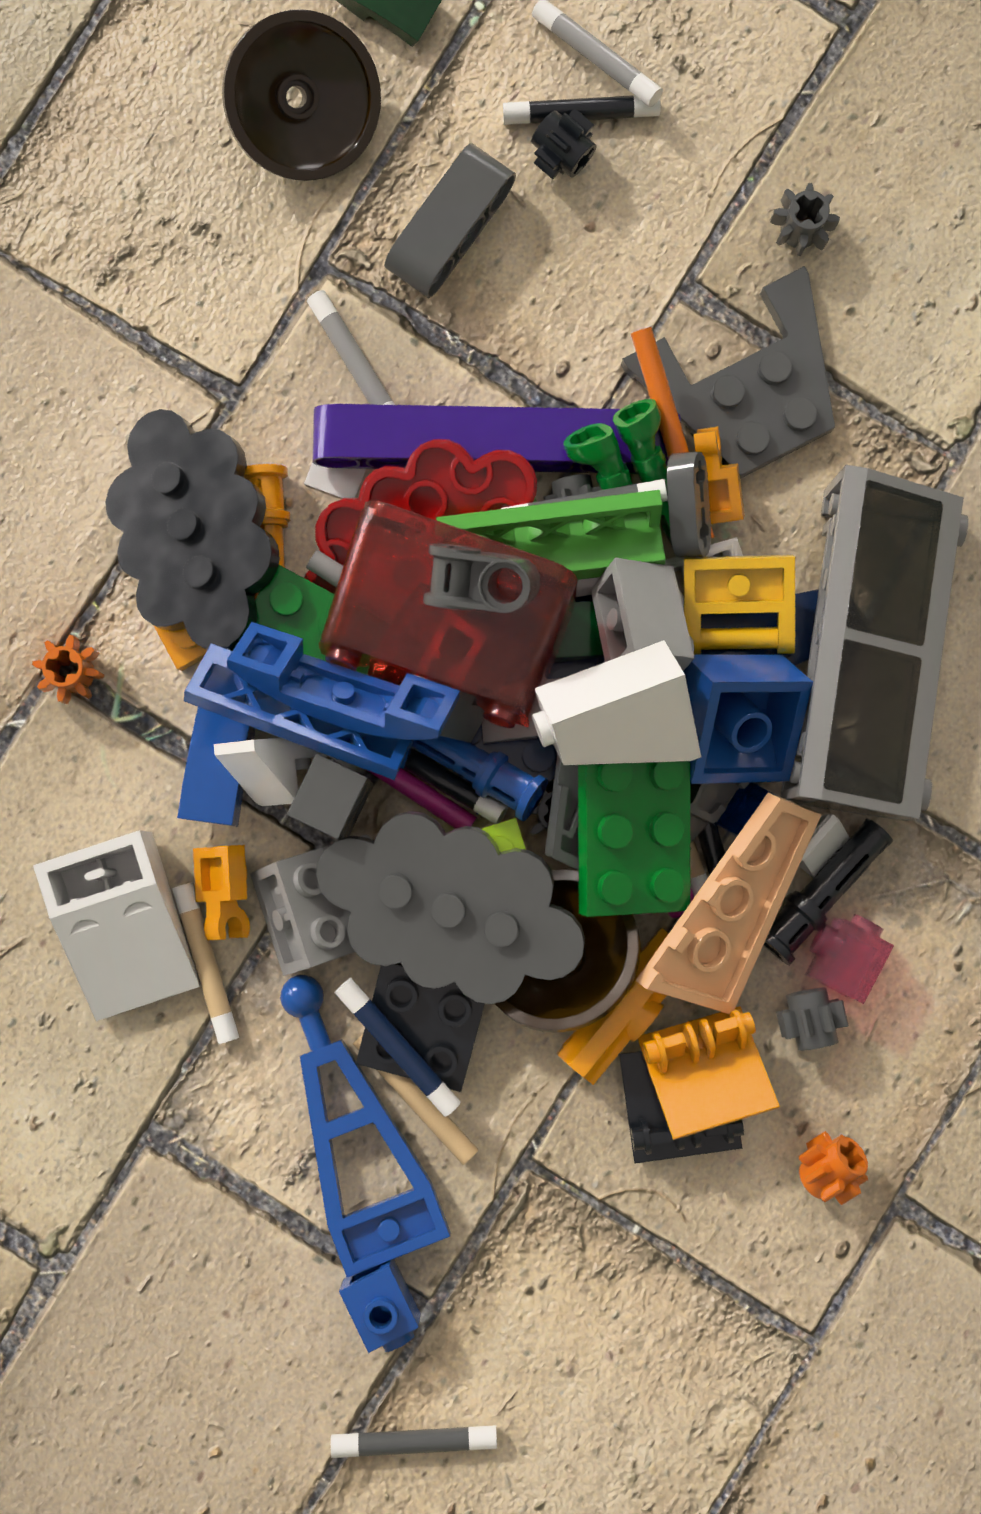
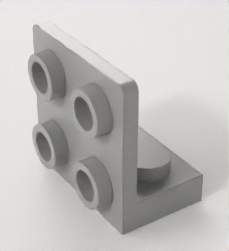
M362 835V836H360V837H367V838L371 839L369 835ZM329 846L276 861L250 873L283 976L355 952L350 945L347 934L348 920L351 912L329 902L320 891L316 878L317 863L324 850Z

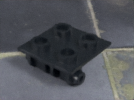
M401 964L381 966L372 1002L447 1087L461 1092L485 1003L475 1002L465 996L455 982L436 989L426 988L413 982ZM365 1028L356 1064L410 1078Z
M642 1051L619 1054L634 1164L743 1149L741 1136L744 1135V1126L742 1119L673 1140Z

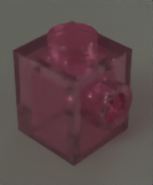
M854 914L851 921L834 918L831 925L825 924L822 931L816 933L809 950L815 956L805 975L852 1001L864 1004L894 945L880 938L884 930L882 927L859 915Z

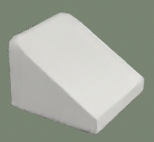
M828 814L820 817L799 864V867L812 878L818 874L850 839L842 823L835 815Z

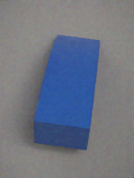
M198 707L188 751L177 818L238 827L244 789L217 759L214 753V744L254 740L256 728Z

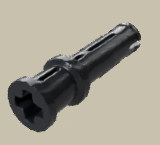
M866 818L854 835L838 850L801 892L795 890L784 898L786 905L777 914L764 946L779 960L790 966L795 960L793 953L814 930L822 931L826 926L825 922L828 920L826 917L827 912L868 869L870 864L893 842L892 837L876 822Z

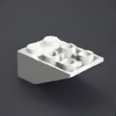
M139 830L33 865L49 919L96 1021L201 987L152 832Z

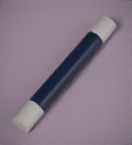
M352 978L345 981L334 992L444 1117L451 1114L460 1105L461 1101Z

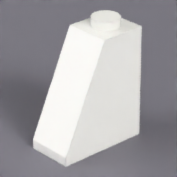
M664 640L535 688L541 710L538 713L532 714L536 731L543 747L554 745L563 765L692 761L701 757L685 674Z

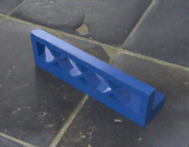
M212 643L184 691V702L392 780L396 779L400 768L404 769L414 740L385 738L351 731L301 713L261 692L227 668V659L232 651Z

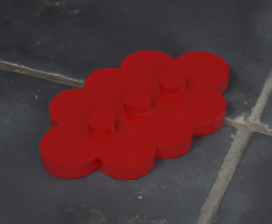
M433 439L421 444L410 455L405 468L400 466H384L372 471L362 484L359 498H343L329 504L320 513L315 525V541L322 553L427 619L431 610L436 611L434 606L423 603L424 593L430 592L434 557L428 553L429 544H440L436 517L498 510L503 507L532 503L537 494V476L530 462L523 455L512 450H494L474 460L461 444L450 439ZM310 570L305 574V579L399 628Z

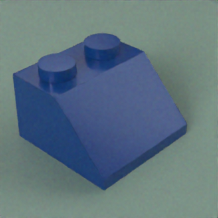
M694 655L692 662L683 671L701 753L700 758L690 761V783L790 781L813 681L783 655Z

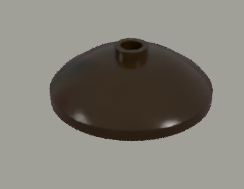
M303 9L288 10L270 15L258 21L237 41L225 67L222 82V100L225 117L233 137L249 158L263 169L277 176L292 180L309 181L327 178L343 171L364 152L378 124L381 109V88L372 57L365 45L352 30L335 18L320 12ZM292 86L298 88L302 94L301 104L296 108L291 107L286 99L287 91Z
M563 869L551 870L554 879V889L550 903L571 912L582 925L585 944L581 960L573 971L562 978L544 980L525 975L515 994L503 1002L495 1003L504 1014L515 1022L533 1030L552 1033L568 1032L589 1026L610 1013L629 991L638 970L641 953L640 934L634 915L586 917L579 914V871Z

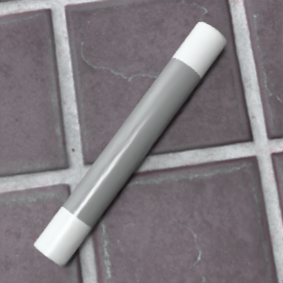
M539 0L532 11L533 18L649 107L654 106L663 93V88L549 1Z
M325 290L312 294L307 299V303L369 404L395 405Z

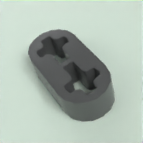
M702 452L672 453L667 465V491L672 548L676 557L679 558L706 557L711 545V518L705 457Z

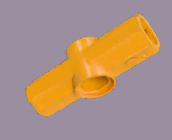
M659 928L641 950L635 979L622 1001L597 1022L575 1030L556 1053L592 1085L596 1083L628 1042H635L649 1028L663 1008L664 1004L661 1002L667 995L647 990L636 981L669 934L663 928Z

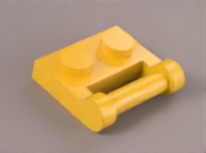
M794 555L683 558L684 615L689 636L692 637L694 642V655H701V650L777 649V654L795 653ZM777 613V627L701 628V614Z

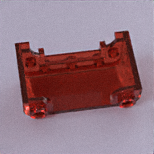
M368 501L365 502L357 521L319 642L321 654L326 655L325 660L327 662L354 671L357 670L358 666H370L372 660L476 696V702L484 710L483 717L487 721L504 728L512 729L515 727V724L529 728L532 714H534L538 705L535 688L546 684L574 611L578 580L571 570L554 561L385 502ZM429 544L467 546L481 549L483 552L526 558L536 566L540 574L541 586L538 595L530 604L511 613H498L477 609H448L426 605L423 603L424 593L430 592L434 559L428 553ZM503 568L497 578V587L505 598L516 600L521 595L523 589L522 580L514 570Z

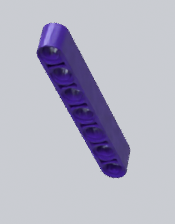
M326 404L314 408L312 463L320 467L379 469L384 466H400L405 468L410 455L421 444L433 439H450L461 444L474 460L494 450H512L523 455L533 466L535 472L599 473L591 465L572 461L567 456L563 443L570 434L578 429L601 423L613 429L623 463H626L630 473H636L631 462L632 455L627 445L620 438L613 422L614 414L620 409ZM678 413L679 420L681 423V415L680 413ZM658 429L655 435V445L661 447L667 466L669 459L660 429Z

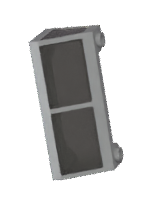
M845 465L825 488L821 516L833 518H830L823 525L822 536L826 537L806 675L813 681L795 756L796 759L801 760L800 762L794 761L790 781L782 782L781 798L799 805L902 821L920 819L921 811L928 809L932 794L931 779H926L925 776L957 546L961 547L963 545L968 530V516L961 514L964 497L869 468Z

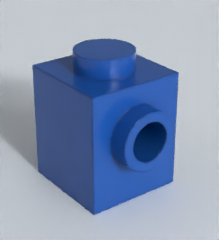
M395 1259L343 1279L339 1293L368 1353L383 1346L385 1352L393 1351L415 1337L413 1330L419 1328L421 1313Z

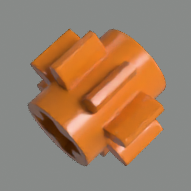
M73 635L68 636L65 646H57L48 640L44 642L48 652L43 660L32 661V665L42 670L45 677L39 682L37 688L43 692H49L58 687L57 699L64 704L69 703L72 693H79L90 699L92 694L88 687L93 682V679H103L105 675L94 669L92 661L100 654L98 650L89 647L79 653L80 641ZM71 662L78 665L76 674H67L66 678L59 675L61 666H69Z
M825 1131L806 1143L808 1150L799 1155V1160L802 1162L799 1167V1175L804 1187L811 1195L822 1199L824 1202L835 1197L843 1205L861 1194L859 1185L868 1181V1176L865 1174L868 1170V1161L864 1151L857 1142L842 1134L832 1140Z

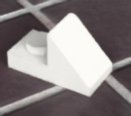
M283 738L214 744V753L217 759L252 800L260 806L292 804L298 792L296 770L309 769L311 765L310 758H314L316 754L328 756Z

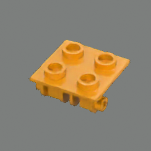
M741 1006L735 1007V1010L731 1011L730 1014L724 1012L715 1013L644 1034L637 1039L673 1140L780 1107L752 1037V1034L756 1033L753 1018L750 1012L743 1013Z

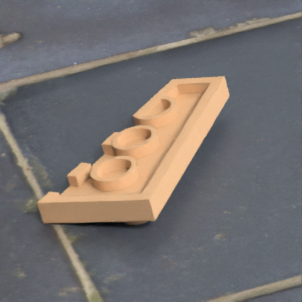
M767 793L636 981L647 990L730 1014L731 1011L735 1010L821 814L797 803Z

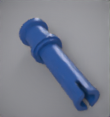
M439 736L436 739L414 740L412 745L419 752L472 782V788L477 795L482 798L490 795L515 810V817L521 821H525L533 813L548 784V779L539 774L533 777L509 763V756L499 751L497 753L493 751L488 753L469 742Z

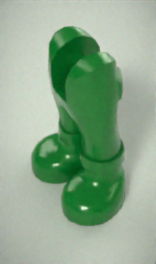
M644 399L626 405L614 414L613 422L620 438L627 445L632 455L631 462L634 469L638 473L641 483L665 479L667 490L666 458L661 447L655 445V435L661 423V411L654 399ZM601 423L588 425L573 432L564 440L565 451L572 461L591 465L599 472L596 475V479L602 490L633 485L630 472L626 463L622 461L617 439L610 426ZM668 501L662 502L660 523L671 543Z

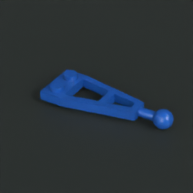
M296 975L283 985L280 1000L284 1010L289 1015L299 1018L311 1052L300 1056L327 1226L346 1277H350L448 1238L451 1232L430 1178L364 1072L356 1064V1060L344 1040L341 1039L331 1043L319 1012L324 999L320 983L311 976ZM335 1060L364 1107L328 1121L319 1066ZM374 1123L413 1188L345 1215L332 1139Z

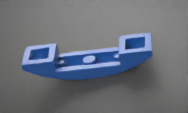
M251 622L227 659V668L273 699L326 723L373 736L404 740L439 738L460 698V690L409 673L406 674L399 686L303 654V638Z

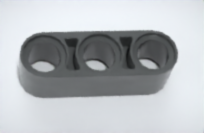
M473 143L468 144L397 238L386 257L384 267L427 298L432 297L440 289L501 206L515 182L516 173Z

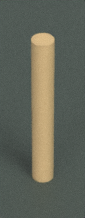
M363 1034L353 1043L358 1051ZM377 1070L462 1165L467 1163L478 1152V1148L448 1116L444 1117L410 1078Z

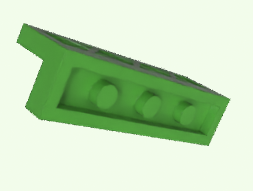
M660 490L436 517L440 544L467 546L481 549L483 552L526 558L536 566L540 574L541 584L601 577L614 558L665 565L666 561L660 529L662 511ZM503 568L497 578V587L499 590L522 587V580L514 570Z

